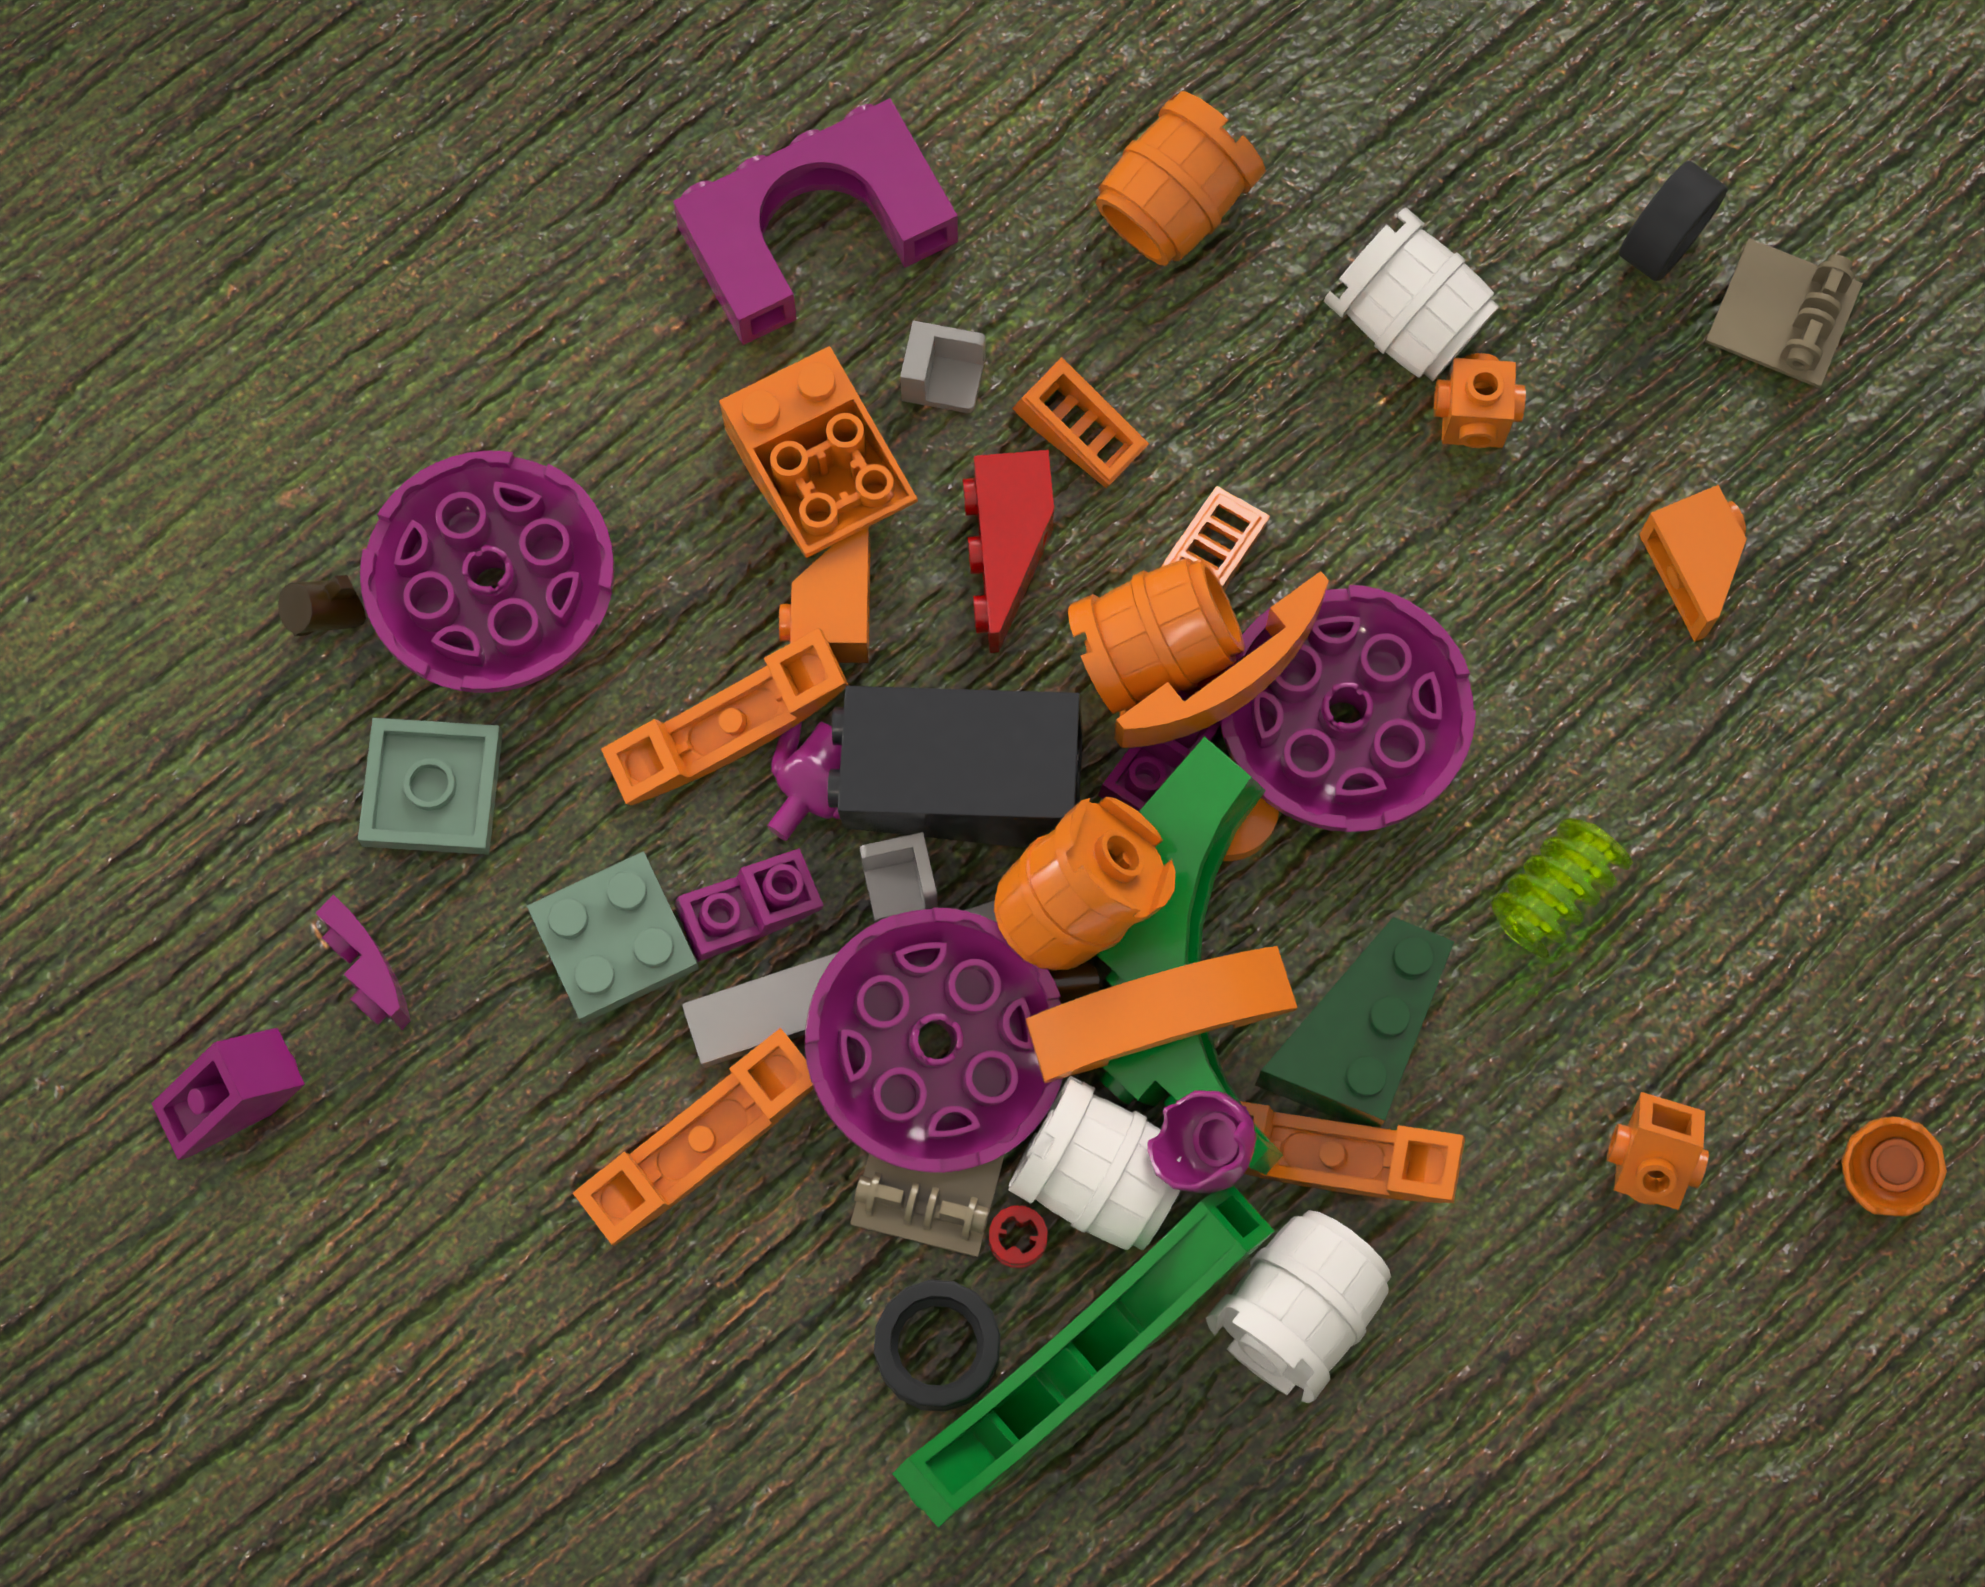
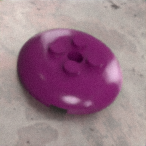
M477 451L446 458L419 471L395 490L377 514L379 520L370 536L367 548H363L360 565L361 593L370 622L380 640L401 664L415 674L440 686L458 691L474 693L508 691L530 685L558 671L580 653L592 639L605 616L614 584L615 564L613 548L608 529L593 500L580 485L560 469L550 464L544 466L534 461L514 457L513 452ZM499 568L505 571L503 578L498 582L496 588L476 584L479 575L487 569Z
M1349 585L1348 589L1326 590L1317 620L1308 638L1293 660L1259 695L1228 717L1220 720L1223 738L1232 760L1266 790L1261 798L1284 815L1301 823L1331 831L1358 832L1384 828L1402 822L1428 807L1448 788L1458 774L1468 754L1476 720L1473 694L1468 678L1470 672L1458 646L1447 631L1427 612L1412 602L1393 593L1361 585ZM1270 608L1261 614L1243 633L1244 652L1236 655V662L1228 666L1225 671L1272 638L1265 629ZM1340 702L1348 703L1359 711L1361 719L1355 723H1336L1329 707Z
M951 908L914 910L889 916L865 928L853 937L831 960L817 983L807 1012L805 1026L806 1062L812 1085L825 1112L836 1127L860 1149L881 1161L907 1170L927 1173L961 1171L983 1165L1004 1155L1024 1141L1046 1116L1057 1096L1063 1078L1044 1083L1027 1028L1026 1018L1061 1005L1059 999L1061 995L1049 970L1041 969L1017 954L1007 943L998 928L997 922L968 911ZM927 1023H936L943 1026L950 1036L951 1047L943 1059L928 1058L920 1049L918 1036L920 1029Z

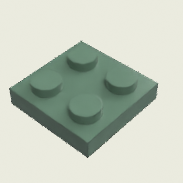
M372 718L358 841L361 846L489 855L503 735L500 726Z
M644 851L527 905L582 1024L699 969Z

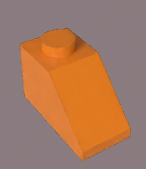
M1719 485L1651 512L1639 533L1694 642L1706 638L1718 620L1747 540L1745 536L1746 524L1739 507L1733 501L1727 502Z
M869 527L833 544L792 582L791 604H780L779 607L780 642L792 643L811 631L820 628L823 630L838 663H869L871 556Z

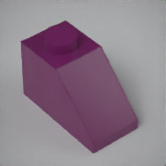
M277 1027L214 1042L151 1104L177 1159L181 1160L189 1158L271 1116L299 1091L305 1083L298 1071L296 1060L289 1052Z

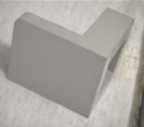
M913 321L900 375L902 401L972 413L975 409L985 363L986 336L982 333Z
M923 832L860 846L862 867L875 923L892 915L914 910L938 908L937 892Z

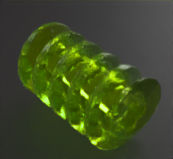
M1575 818L1563 819L1556 829L1557 836L1547 837L1540 847L1541 855L1530 856L1524 865L1525 874H1514L1507 884L1509 892L1497 893L1491 901L1492 912L1508 936L1520 946L1539 957L1550 958L1548 950L1541 941L1544 937L1558 944H1563L1568 936L1558 923L1561 918L1577 926L1583 922L1584 917L1574 904L1576 900L1591 907L1598 905L1601 899L1591 886L1593 881L1610 889L1616 884L1617 880L1614 874L1607 867L1609 863L1622 870H1628L1633 864L1630 855L1618 841L1603 829L1590 822Z

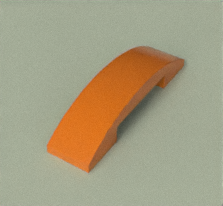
M1320 571L1270 607L1265 629L1272 638L1186 701H1183L1167 682L1117 718L1114 739L1121 748L1150 746L1193 734L1228 717L1265 690L1293 660L1308 638L1325 597L1329 582L1326 576Z
M817 628L764 658L767 666L664 723L653 719L601 748L625 803L631 806L654 798L736 761L790 730L840 694L849 685L823 630Z
M1278 946L1212 958L1128 981L1026 1018V1024L1044 1083L1107 1066L1109 1060L1229 1025H1233V1028L1241 1027L1296 1011L1298 1007Z
M779 1028L729 1068L732 1072L730 1075L632 1153L628 1154L624 1151L573 1192V1195L611 1245L615 1246L697 1189L763 1136L814 1089L805 1057L782 1028Z
M1240 1101L1246 1107L1253 1122L1283 1154L1266 1175L1250 1167L1245 1171V1175L1354 1195L1417 1202L1454 1203L1465 1143L1464 1135L1398 1125L1397 1130L1274 1112L1268 1105Z

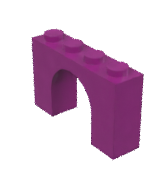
M891 98L876 105H861L850 111L844 120L821 131L818 129L806 131L797 136L790 146L768 156H753L742 162L735 172L713 182L708 180L698 182L685 190L680 198L673 200L678 228L742 345L797 320L794 294L764 241V235L769 221L776 211L787 201L800 194L816 190H833L851 195L864 203L877 218L904 268L958 243V215Z

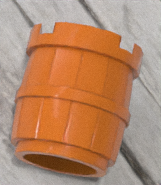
M1180 91L1178 95L1175 94L1160 109L1159 119L1137 141L1132 140L1124 149L1122 158L1099 186L1100 195L1095 202L1105 220L1124 240L1148 259L1167 266L1172 260L1180 261L1207 234H1212L1220 225L1221 218L1235 203L1240 194H1248L1266 172L1262 158L1249 140L1242 135L1235 142L1231 135L1223 128L1229 120L1201 98L1186 91Z
M1185 558L1150 572H1139L1132 576L1131 581L1111 590L1100 598L1092 594L1070 604L1068 608L1069 623L1073 637L1084 632L1086 633L1085 646L1087 653L1081 655L1083 664L1107 708L1112 714L1119 712V717L1167 682L1176 692L1181 690L1187 692L1196 688L1198 682L1236 662V655L1244 652L1245 649L1242 632L1230 601L1213 569L1202 558L1194 562L1190 558Z
M1105 797L1098 804L1089 802L1090 798L1080 801L1064 815L1056 829L1034 840L998 883L994 903V913L998 928L1009 946L1017 954L1041 969L1068 970L1075 968L1099 952L1112 948L1121 941L1132 925L1154 915L1166 905L1174 893L1176 872L1172 859L1163 865L1161 856L1155 848L1163 839L1156 828L1139 811L1116 798Z

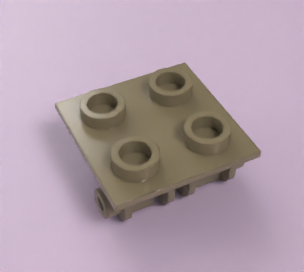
M1749 238L1705 343L1820 388L1863 283L1853 280L1854 274L1850 270L1852 262L1842 255H1830L1827 261L1820 263L1818 266Z
M869 1154L864 1174L860 1176L854 1198L856 1204L850 1225L978 1258L1004 1155L983 1165L961 1171L927 1173L893 1166Z

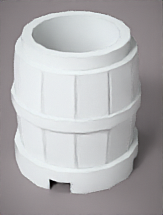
M1404 208L1397 214L1399 220L1404 225L1396 233L1386 225L1339 278L1348 287L1340 299L1329 291L1323 302L1340 317H1344L1347 314L1375 342L1374 347L1382 354L1386 352L1420 378L1425 374L1430 380L1434 381L1486 324L1499 306L1491 299L1494 292L1465 264L1466 260L1459 253L1456 252L1454 254L1437 239L1422 230L1425 223L1408 208Z
M1069 1076L1058 1092L1038 1133L1035 1132L1010 1180L1008 1191L1029 1203L1036 1199L1052 1212L1071 1222V1226L1085 1233L1087 1231L1125 1250L1130 1249L1132 1245L1140 1250H1144L1159 1230L1180 1190L1173 1189L1155 1175L1147 1151L1148 1140L1156 1137L1161 1129L1146 1121L1147 1117L1139 1112H1130L1106 1099L1094 1095V1087L1073 1076Z
M1308 1210L1303 1216H1294L1265 1248L1263 1247L1255 1254L1250 1261V1268L1237 1284L1233 1293L1223 1296L1206 1317L1208 1327L1214 1335L1224 1326L1227 1332L1234 1338L1227 1350L1238 1361L1262 1380L1286 1395L1290 1393L1295 1385L1304 1389L1301 1401L1306 1403L1315 1401L1331 1380L1329 1371L1340 1361L1349 1348L1359 1343L1366 1334V1326L1376 1314L1389 1292L1387 1282L1391 1278L1389 1268L1368 1243L1335 1219L1320 1212Z

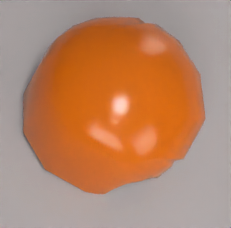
M1883 1117L1869 1121L1850 1136L1841 1159L1846 1188L1857 1203L1874 1215L1910 1216L1921 1211L1924 1206L1929 1205L1939 1195L1947 1174L1943 1149L1937 1139L1922 1124L1901 1117Z

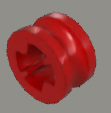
M1013 1205L1005 1208L993 1218L989 1227V1246L991 1252L1001 1264L1010 1268L1023 1269L1034 1265L1043 1256L1046 1249L1048 1229L1044 1219L1029 1207ZM1011 1221H1014L1020 1228L1030 1224L1037 1236H1030L1029 1243L1034 1245V1247L1024 1254L1016 1246L1005 1250L999 1238L1007 1237V1231L1002 1229V1227Z

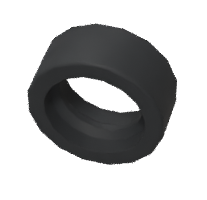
M1685 161L1663 184L1638 217L1620 247L1619 256L1653 281H1660L1678 263L1706 227L1725 198L1728 187L1694 162Z
M927 1280L906 1287L887 1303L875 1328L874 1354L883 1381L898 1399L920 1410L946 1412L971 1403L988 1388L999 1366L1001 1335L993 1311L976 1292L954 1281ZM932 1306L948 1307L962 1314L972 1325L977 1339L976 1357L970 1370L959 1380L943 1386L926 1385L913 1378L902 1366L898 1353L899 1335L906 1321L916 1312Z

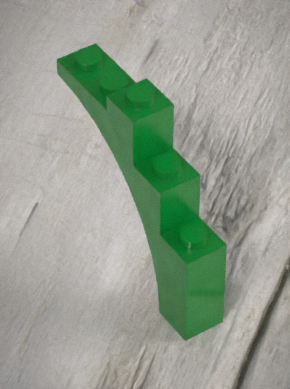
M1205 736L1139 811L1156 828L1163 839L1155 848L1161 856L1163 865L1172 859L1176 872L1175 889L1164 907L1150 918L1132 925L1121 941L1115 946L1097 954L1112 969L1105 977L1112 986L1201 961L1203 924L1215 877L1237 830L1266 791ZM1209 1031L1109 1060L1108 1065L1103 1066L1106 1072L1099 1079L1115 1096L1127 1105L1136 1098L1145 1104L1155 1107L1167 1093H1170L1163 1102L1167 1107L1171 1104H1176L1178 1100L1195 1090L1224 1092L1241 1103L1223 1073ZM1254 1123L1257 1139L1249 1167L1266 1175L1283 1154Z
M1234 1185L1222 1191L1212 1192L1201 1200L1138 1262L1052 1340L971 1409L909 1456L892 1475L908 1492L913 1503L923 1510L939 1528L987 1489L991 1490L1018 1469L1071 1417L1103 1393L1149 1347L1183 1321L1274 1232L1273 1228Z

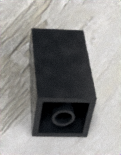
M846 686L844 707H834L832 743L833 745L842 746L840 769H830L828 806L838 808L843 827L846 829L901 835L923 832L924 837L1028 848L1038 837L1047 835L1056 829L1064 815L1080 802L1083 725L1079 693Z

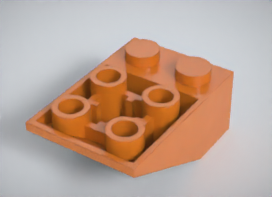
M830 346L719 400L725 431L753 481L806 558L918 502V498Z

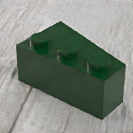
M1393 917L1262 1068L1255 1086L1343 1122L1381 1128L1391 1107L1455 941Z

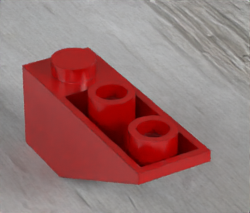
M1049 450L974 456V478L962 479L965 516L977 515L979 536L968 537L970 573L983 574L984 595L973 596L976 633H988L990 653L1000 652L1053 531L1054 501Z

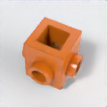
M1485 353L1470 354L1464 358H1453L1447 379H1437L1434 393V417H1443L1442 444L1464 445L1471 448H1503L1513 422H1522L1525 410V385L1515 384L1516 362L1499 361L1496 356Z
M1641 1092L1628 1126L1618 1123L1609 1144L1607 1162L1616 1164L1614 1191L1627 1194L1643 1204H1660L1679 1210L1688 1186L1698 1189L1706 1171L1709 1151L1703 1149L1705 1111Z

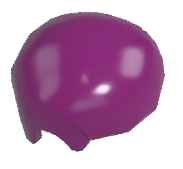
M1195 1090L1178 1100L1176 1104H1171L1164 1108L1162 1128L1156 1137L1149 1139L1147 1142V1151L1155 1175L1173 1189L1211 1194L1212 1192L1232 1187L1249 1167L1257 1139L1254 1122L1246 1107L1224 1092Z

